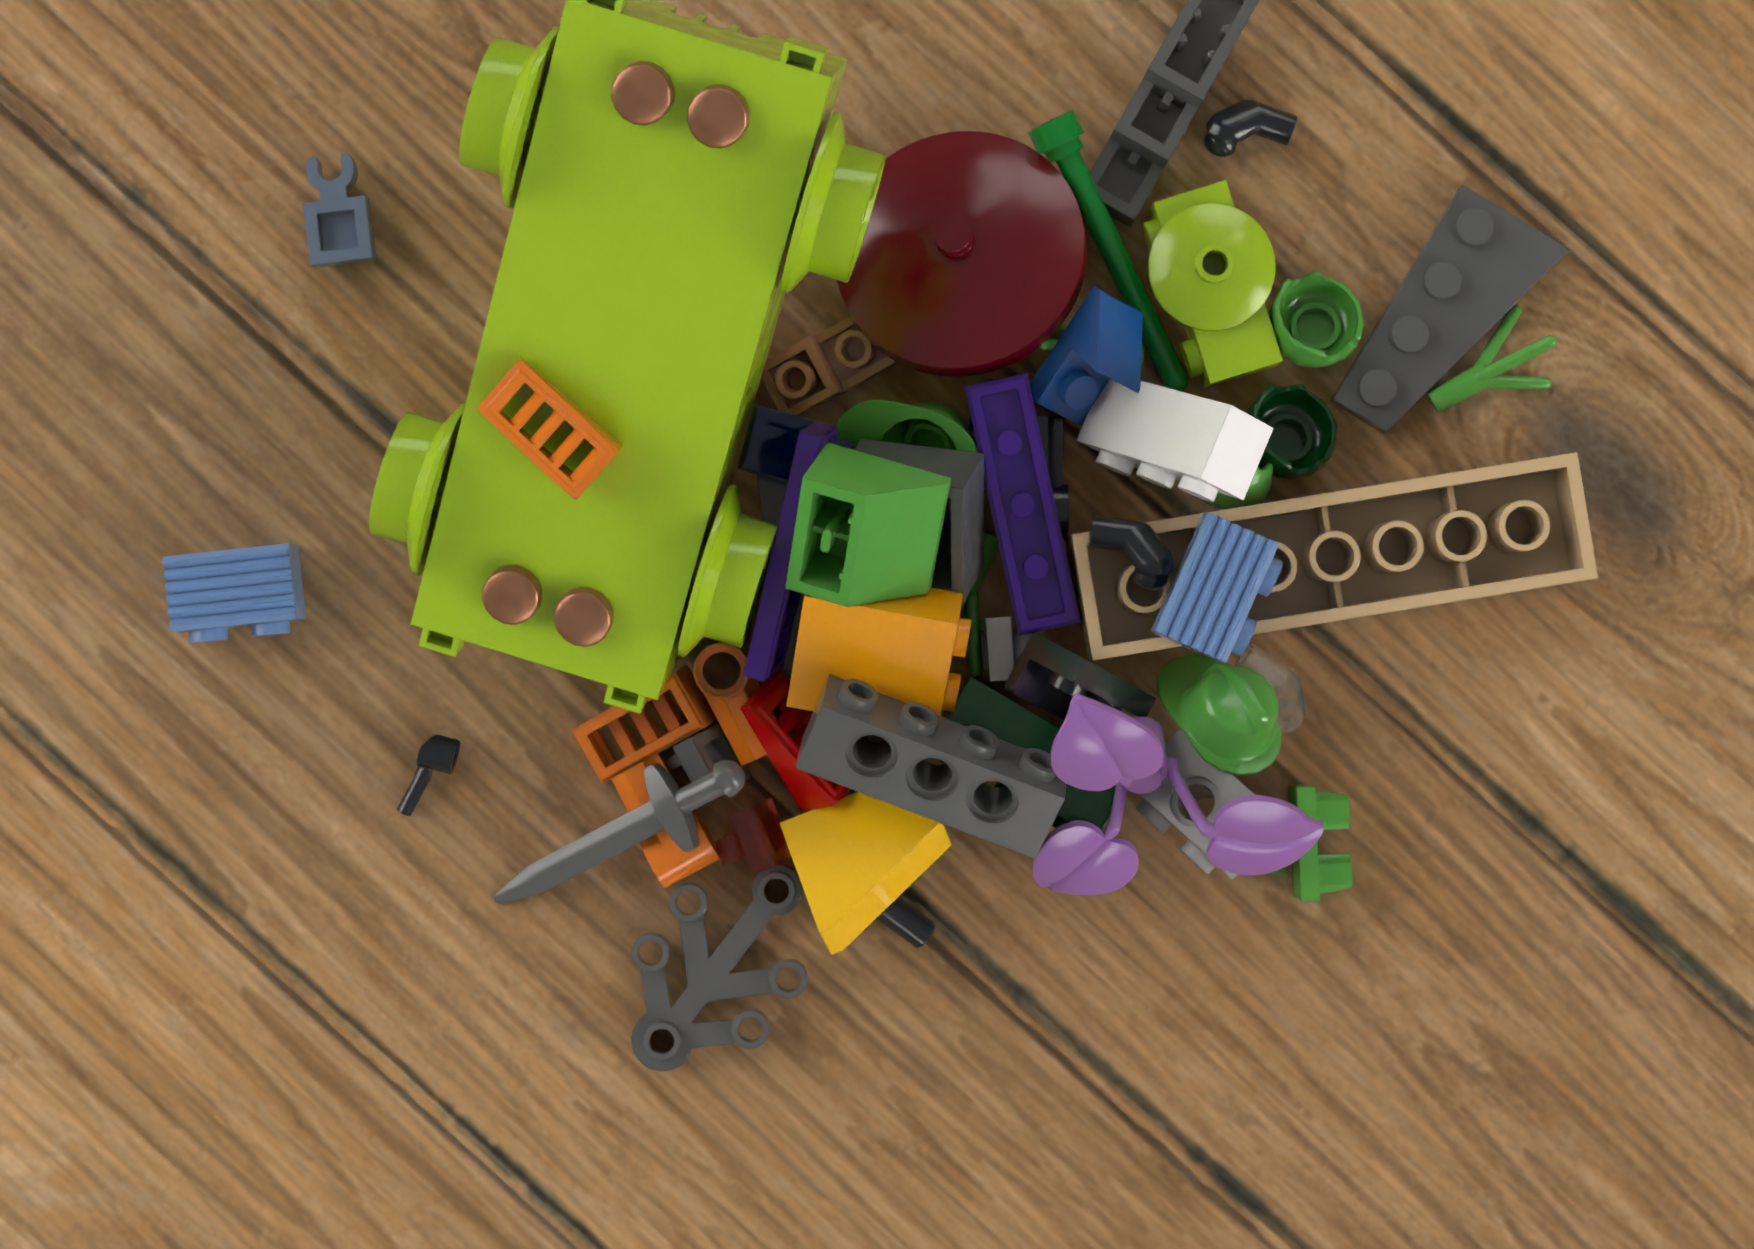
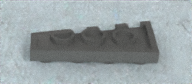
M1462 185L1454 194L1330 402L1380 432H1387L1570 249Z

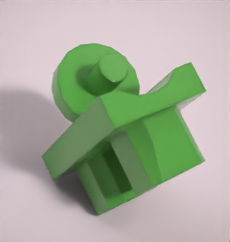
M1308 784L1288 785L1289 803L1298 807L1309 817L1323 821V830L1349 829L1350 808L1348 795L1316 791L1315 786ZM1317 841L1304 856L1292 863L1293 897L1300 898L1301 902L1320 901V893H1330L1351 888L1353 886L1351 855L1349 853L1318 854ZM1286 867L1268 873V875L1273 876L1287 874Z

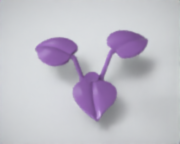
M1076 693L1070 702L1066 718L1053 741L1050 752L1051 766L1060 780L1078 789L1103 791L1115 785L1110 820L1103 831L1096 825L1083 820L1071 821L1052 830L1047 835L1036 859H1033V878L1040 887H1047L1054 892L1088 896L1110 893L1129 883L1138 870V851L1130 841L1116 837L1121 828L1127 790L1136 794L1153 792L1159 788L1165 777H1169L1199 832L1203 836L1212 838L1206 850L1210 863L1233 874H1268L1291 865L1304 856L1318 841L1323 833V821L1309 817L1298 807L1287 801L1263 795H1250L1228 802L1217 811L1214 823L1209 822L1181 776L1178 760L1166 757L1164 730L1159 722L1148 717H1130L1113 707Z

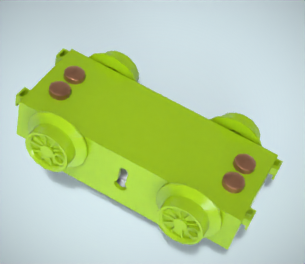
M566 0L560 26H554L536 48L496 36L489 45L478 69L465 111L460 136V165L498 176L503 204L505 207L514 208L466 403L460 404L445 422L413 412H407L403 415L391 437L380 467L370 508L369 530L371 535L407 545L412 574L417 576L423 574L410 624L423 628L418 646L456 657L464 646L465 641L606 684L608 687L603 703L640 714L648 698L658 700L679 656L685 657L703 637L740 648L744 645L763 590L778 524L743 514L738 485L732 484V479L785 292H790L808 272L845 283L849 282L873 210L886 155L847 144L843 115L835 111L833 112L847 59L828 53V47L789 36L786 40L764 33L758 38L749 37L739 33L741 26L732 24L729 28L712 26L706 23L707 16L699 14L695 18L680 16L676 14V6L656 0ZM520 358L526 361L622 444L620 451L577 500L573 499L552 481L477 410V407ZM524 383L504 406L502 411L513 418L535 391ZM544 402L522 428L533 436L555 410ZM564 420L543 446L553 454L574 428ZM584 439L565 460L564 464L574 471L594 447Z

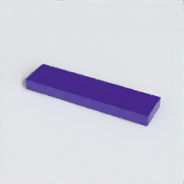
M1023 373L964 386L978 452L984 454V480L1018 636L1080 623L1028 374Z
M815 421L799 431L743 676L764 682L784 666L801 593L785 589L802 478L826 443L836 444L839 434L836 426Z

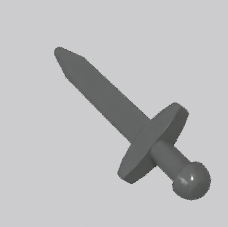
M721 760L713 765L711 773L680 788L659 763L648 765L644 769V776L650 798L649 802L528 865L496 893L494 897L495 902L504 904L542 894L664 829L683 852L697 849L699 847V839L692 811L724 794L728 797L738 794L745 783V776L741 767L734 761Z

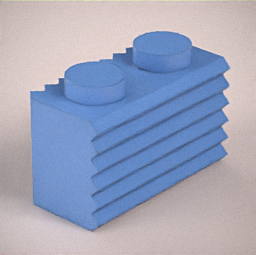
M1209 512L1202 514L1150 632L1220 663H1227L1231 652L1242 656L1257 621L1247 617L1258 593L1265 597L1269 596L1283 565L1282 561L1273 558L1279 543L1231 523Z
M286 543L163 557L162 563L167 593L166 601L170 619L169 627L171 632H189L190 644L229 640L227 628L252 625L253 637L291 633L290 621L306 619L299 545Z

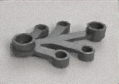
M771 864L764 867L757 874L752 885L754 900L710 957L704 913L708 907L706 891L700 885L690 882L681 884L673 891L669 900V906L673 915L679 919L688 987L672 1007L664 968L670 957L668 941L661 934L649 932L641 935L634 942L631 949V957L634 964L641 969L646 1014L635 1024L632 1031L631 1044L635 1056L644 1066L655 1071L676 1069L688 1059L693 1048L737 1043L747 1049L757 1048L766 1041L770 1030L769 1020L760 1010L753 1008L742 1010L734 1019L693 1022V1020L709 1001L775 993L782 998L789 999L799 996L804 991L807 985L808 974L804 965L795 959H783L776 963L774 967L730 973L774 915L787 914L798 905L803 887L798 873L793 868L785 864ZM772 879L785 881L789 887L788 897L781 902L771 901L765 894L767 882ZM683 891H693L700 897L701 906L697 912L687 914L678 907L677 899ZM655 941L661 946L663 954L660 961L651 964L641 958L639 949L643 942ZM792 967L799 972L801 982L796 988L786 990L780 987L777 982V973L782 968ZM747 1017L756 1018L762 1025V1034L753 1040L744 1038L739 1032L741 1020ZM658 1029L668 1030L674 1037V1046L668 1051L655 1049L651 1043V1035L654 1031Z

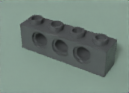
M831 674L827 678L803 734L795 768L1035 859L1065 800L1066 783L1060 780L1054 773L1051 766V754L1036 748L1025 749L998 739L996 735L983 727L976 725L964 726L938 716L931 708L915 702L904 703L878 693L872 686L863 681L855 679L844 680ZM876 735L885 739L886 741L873 742L866 739L864 736ZM936 758L944 761L945 764L935 765L928 763L924 759ZM997 781L1006 786L991 787L984 782Z

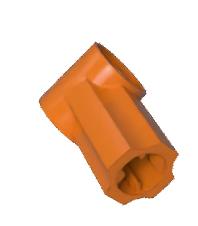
M716 641L709 643L700 651L694 662L693 676L696 685L706 697L740 765L743 766L767 755L740 709L761 687L759 680L743 676L748 655L742 648ZM714 653H729L739 662L740 676L732 685L726 687L716 686L706 678L704 672L705 661ZM773 710L770 714L777 719L778 716Z
M660 753L611 779L627 812L650 801L645 783V767L659 763L671 775ZM693 810L692 814L698 832L699 847L697 849L683 852L665 829L639 842L649 865L665 889L721 859L715 842L696 810Z

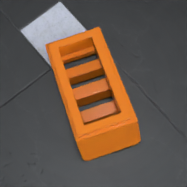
M522 358L514 364L477 407V410L575 500L582 495L622 447L620 442ZM526 383L535 392L515 416L511 418L502 409L523 384ZM546 402L555 411L532 436L522 427L538 408ZM566 420L574 430L552 454L543 444L561 423ZM586 439L594 448L579 466L572 471L564 462L578 445Z
M687 665L671 673L658 700L647 699V702L652 701L669 732L666 734H660L645 706L640 714L612 706L571 729L602 784L717 720L706 697L696 685L692 670ZM668 690H671L688 720L684 723L667 693ZM626 713H629L646 743L641 748L638 747L621 717ZM606 724L625 757L617 761L599 728Z

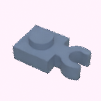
M349 153L341 154L342 173L337 179L332 181L323 178L322 165L319 159L313 157L307 161V177L310 183L320 191L321 201L303 203L310 265L314 268L377 261L369 198L365 195L355 197L350 195V190L357 182L358 167Z

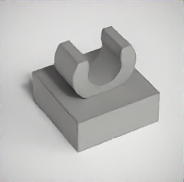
M1011 616L979 619L982 681L1008 680L1014 668V661L1023 652L1032 634L1012 635Z

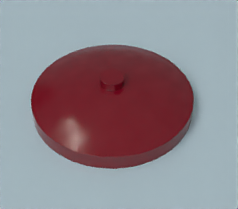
M958 131L933 135L911 143L885 159L877 196L853 272L848 283L837 280L842 299L859 330L872 345L895 362L910 369L938 376L961 377L984 374L1007 367L1034 352L1060 328L1077 301L1086 273L1088 249L1085 225L1077 200L1064 177L1051 162L1041 154L1038 155L1035 150L1027 145L998 134L980 131Z

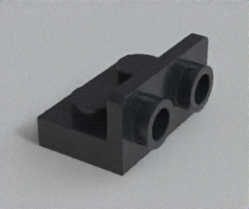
M1035 632L1032 633L1023 652L1017 658L1014 668L1005 683L1006 690L1063 720L1066 718L1070 702L1076 693L1119 711L1124 709L1137 717H1147L1157 699Z

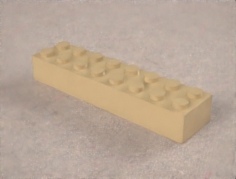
M1577 452L1209 512L1279 543L1273 557L1283 562L1277 581L1268 597L1257 593L1247 616L1257 621L1253 635L1598 579ZM1205 513L1145 522L1152 527L1173 557L1174 568L1168 574L1167 584L1158 590L1143 589L1134 581L1135 567L1125 552L1088 547L1090 532L1072 534L1068 537L1088 661L1182 646L1150 631L1202 514Z

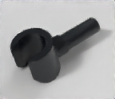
M434 735L421 746L418 753V767L414 773L415 776L397 808L400 813L406 816L412 815L431 780L433 770L450 775L453 773L461 745L459 740Z

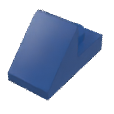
M1093 286L1055 344V347L1031 381L1030 388L1033 400L1037 404L1080 425L1110 379L1139 393L1141 385L1143 314L1136 308Z

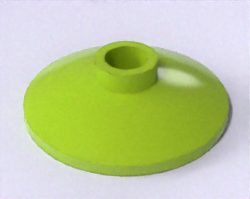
M1200 204L1177 213L1157 234L1149 253V282L1160 306L1176 321L1197 330H1225L1248 320L1265 303L1274 283L1275 255L1266 232L1251 216L1235 207L1224 204ZM1209 253L1221 255L1226 263L1224 273L1217 276L1208 274L1202 264L1205 255Z

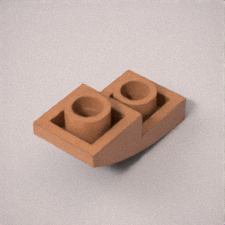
M849 316L816 336H809L766 360L761 378L784 422H787L898 363L872 345L859 330L852 317Z

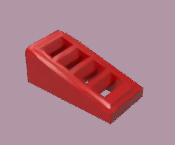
M782 671L777 672L767 679L740 709L801 812L833 806L843 798L850 788L795 768L802 737L813 711L786 706L790 680ZM779 705L783 713L775 719L770 713ZM791 729L795 732L792 738L788 734Z

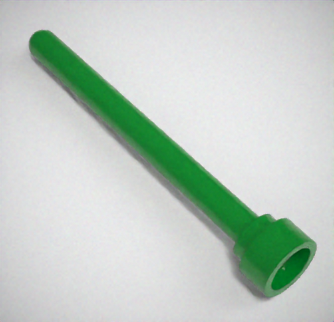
M1072 109L1028 131V134L1038 155L1045 153L1049 162L1053 163L1056 161L1077 200L1081 215L1123 302L1136 308L1143 314L1142 341L1164 386L1182 392L1188 385L1187 374L1079 152V149L1084 147L1079 135L1083 134L1084 131Z

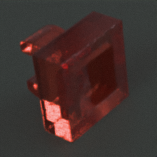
M772 797L731 814L730 816L736 831L713 841L722 865L746 856L753 874L774 867L792 857L782 832L781 820Z

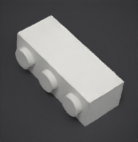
M1110 379L1089 410L1076 441L1098 451L1099 454L1095 462L1109 470L1130 477L1134 467L1138 468L1136 472L1138 477L1167 489H1172L1174 481L1179 480L1178 488L1200 499L1214 502L1217 493L1244 500L1274 428L1226 403L1141 381L1139 393H1136Z

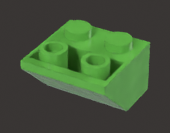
M827 442L802 478L785 589L845 607L927 594L932 584L951 478Z

